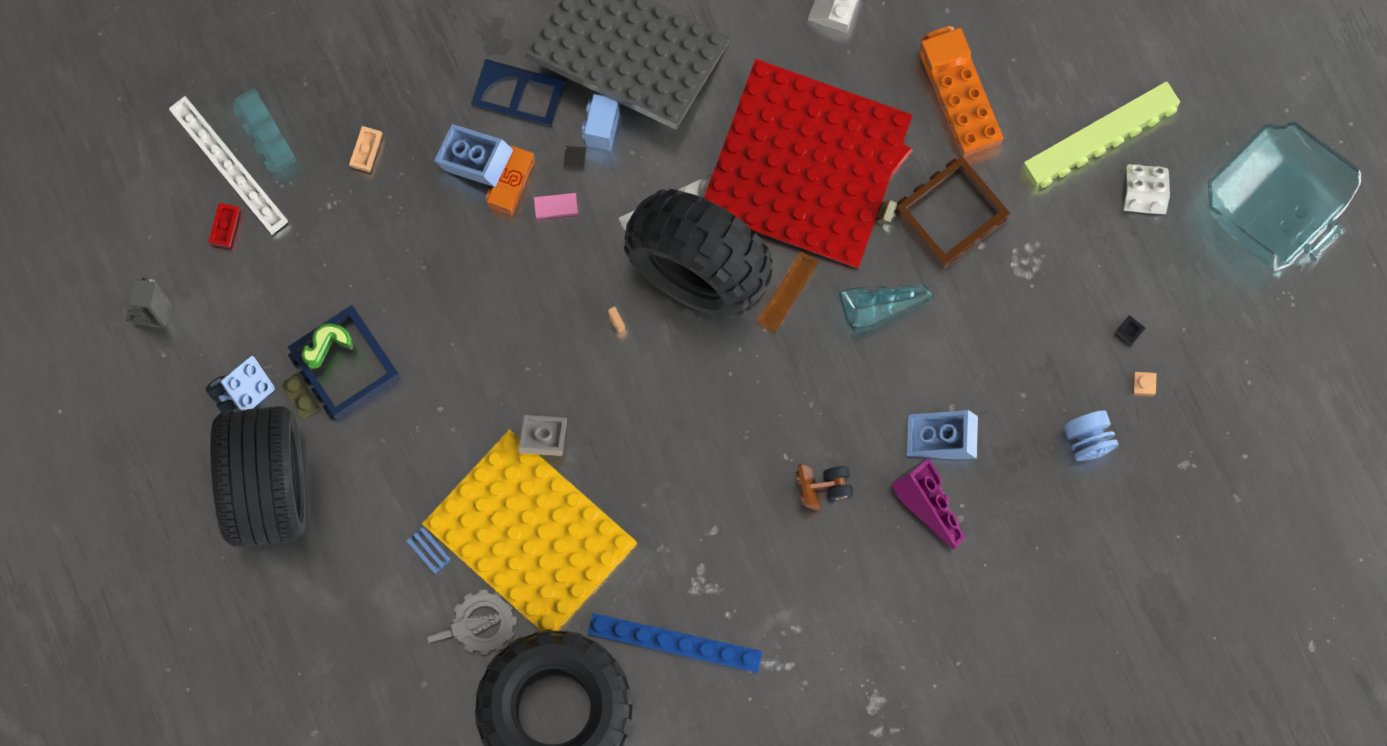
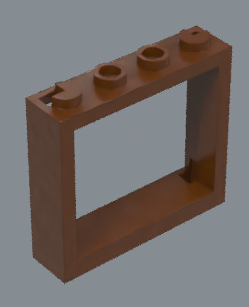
M960 157L958 160L952 159L946 165L947 168L941 173L940 171L935 172L929 178L931 181L925 185L923 183L913 190L914 194L910 197L905 196L897 202L896 214L943 270L1006 222L1011 214L963 157ZM960 168L997 211V214L944 254L907 209Z

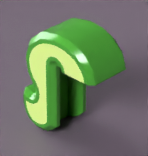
M331 323L323 324L314 331L312 336L313 347L304 346L301 356L307 367L312 369L321 366L332 342L352 350L353 341L345 328Z

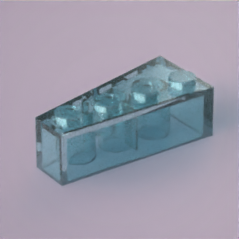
M255 88L233 99L234 106H232V109L237 118L240 116L243 118L245 124L242 126L247 135L250 136L252 134L256 142L253 145L258 154H264L266 158L264 164L269 173L274 171L275 175L298 163Z

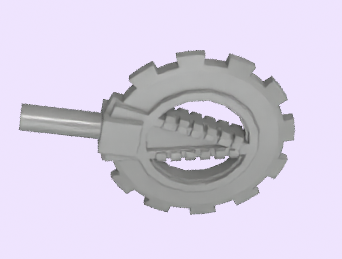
M479 590V594L472 596L469 593L464 596L465 601L461 605L457 603L453 612H456L455 619H451V628L426 635L428 643L454 636L458 643L462 642L466 645L465 650L471 653L476 650L480 651V655H489V651L496 649L498 652L505 648L503 644L507 640H512L515 634L512 632L513 626H516L517 620L516 617L512 616L511 610L514 609L509 602L506 603L502 600L503 597L499 593L495 592L493 595L489 594L488 590ZM479 607L492 608L497 612V614L470 616ZM500 622L499 628L494 635L488 638L475 636Z

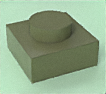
M892 200L882 202L875 222L880 225L890 223L895 218L897 203Z

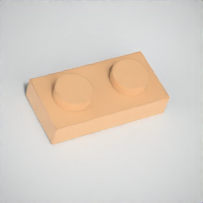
M362 126L349 163L350 167L370 173L383 135L381 131Z

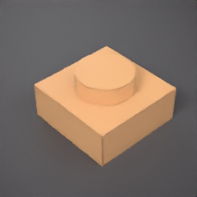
M1135 372L1133 394L1155 396L1156 373Z

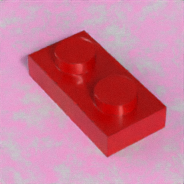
M218 203L208 241L210 245L230 249L240 207Z

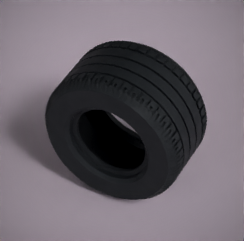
M284 406L221 412L212 422L210 456L214 504L223 540L234 547L286 543L298 540L305 531L306 495L301 442L294 413Z

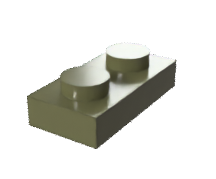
M298 372L280 383L302 420L321 409Z

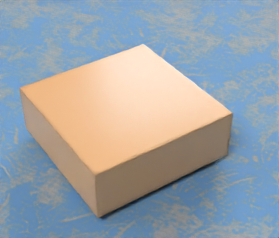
M616 307L608 309V316L616 331L620 333L625 330V324Z

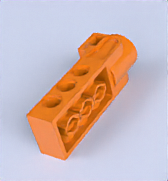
M947 26L927 33L920 40L919 50L921 59L961 157L966 158L1001 145L1004 137L972 62L971 50L961 27L954 29L952 26Z

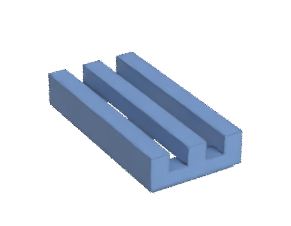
M424 527L419 532H416L413 537L406 540L434 574L451 561L449 556ZM424 534L445 560L441 562L420 536ZM418 540L438 564L436 567L420 551L414 541Z

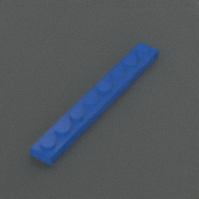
M592 613L588 630L589 636L758 673L762 651L595 613Z

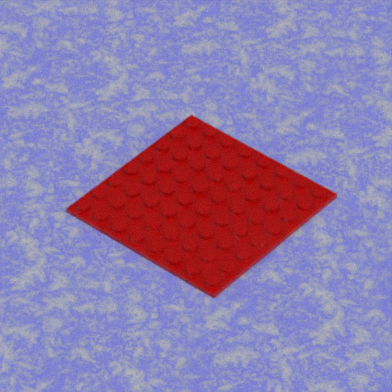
M755 58L704 198L738 217L754 232L858 269L913 114Z

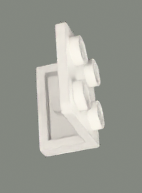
M1127 165V191L1124 200V211L1166 214L1170 198L1169 170L1159 166Z

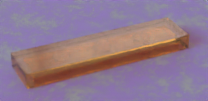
M803 252L799 253L757 320L759 325L776 333L818 266L819 262Z

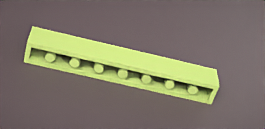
M1166 81L1025 161L1022 169L1035 189L1040 186L1045 188L1057 176L1062 178L1069 174L1071 168L1075 166L1078 168L1082 167L1088 162L1089 158L1093 156L1097 158L1104 154L1108 147H1117L1129 135L1134 137L1142 131L1143 127L1147 125L1152 127L1160 121L1159 118L1164 115L1166 117L1173 115L1177 112L1180 100Z

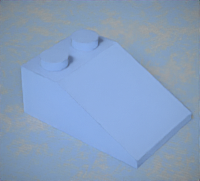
M969 410L909 414L907 456L954 460L977 458L978 417Z

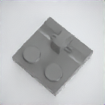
M524 415L519 453L562 456L567 418Z

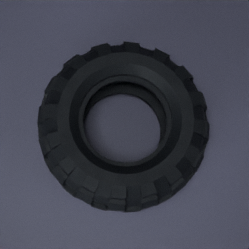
M661 189L644 199L627 222L624 251L629 257V261L649 282L662 292L695 310L717 317H740L744 311L748 312L760 302L770 285L773 260L769 248L742 220L705 198L680 190Z
M549 629L536 631L534 634L519 637L509 643L488 664L476 692V726L484 746H624L632 722L633 705L631 690L618 661L598 642L588 639L580 633L568 630L553 631ZM548 675H563L574 679L581 684L590 698V715L585 727L576 737L561 744H544L532 739L524 732L519 721V704L523 693L534 681Z

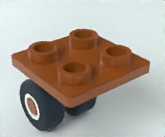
M803 464L798 465L796 477L799 484L802 485L803 492L800 495L802 503L806 504V507L815 511L821 510L818 491L828 489L827 494L830 501L843 500L854 495L852 485H845L844 479L850 476L847 466H838L825 470L823 475L826 482L816 483L813 469Z

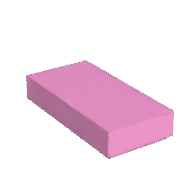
M576 193L534 197L536 219L578 215Z

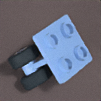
M249 356L226 376L214 379L206 387V392L211 398L218 397L220 399L216 406L221 412L230 411L236 407L239 410L253 409L275 390L274 385L254 356Z

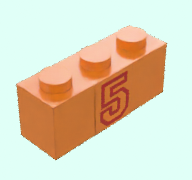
M510 145L513 152L496 187L489 188L485 200H487L489 208L512 216L535 158L534 153Z

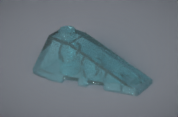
M926 285L899 286L898 290L879 286V290L866 291V287H856L839 291L846 322L854 332L860 333L875 329L934 299V294Z

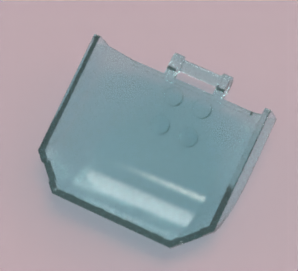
M1289 122L1283 126L1265 124L1207 181L1209 211L1228 235L1274 271L1290 266L1303 252L1307 253L1313 261H1317L1321 257V253L1338 236L1341 237L1346 232L1344 227L1335 220L1347 209L1361 185V170L1296 122ZM1328 227L1332 229L1315 248L1311 246Z

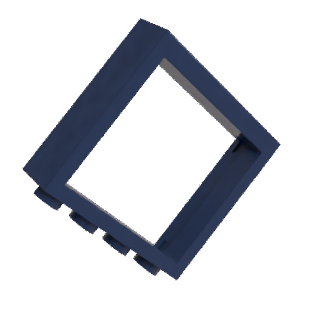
M353 305L347 307L323 324L340 325L350 318L387 374L338 406H334L298 352L304 346L313 342L312 336L317 328L288 346L291 352L288 354V357L294 365L299 364L302 369L299 372L305 382L310 380L314 386L310 390L317 400L322 398L325 403L322 408L329 417L333 415L336 420L400 379L399 373Z

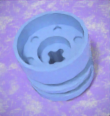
M1105 410L1083 415L1063 426L1068 440L1079 439L1071 447L1072 451L1081 450L1074 455L1076 461L1101 457L1119 446L1117 440H1110L1115 436L1114 432H1103L1104 429L1111 425Z

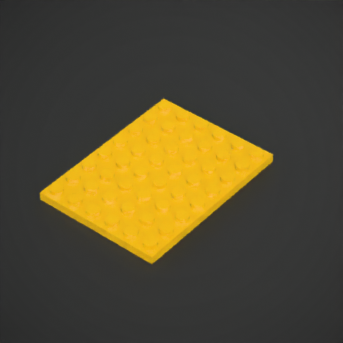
M509 429L422 525L540 631L549 629L558 631L634 548L637 541L538 454L519 453L520 438Z

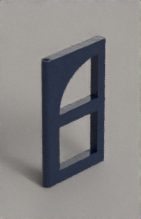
M485 59L471 105L552 127L566 82L555 77ZM504 79H518L509 108L482 101L486 92L495 83ZM527 82L554 89L545 117L518 110Z

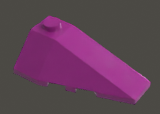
M927 458L900 475L891 485L901 501L953 549L965 537L956 515L949 509L948 502L950 499L948 494L944 495L940 484L943 483L941 476L931 460Z

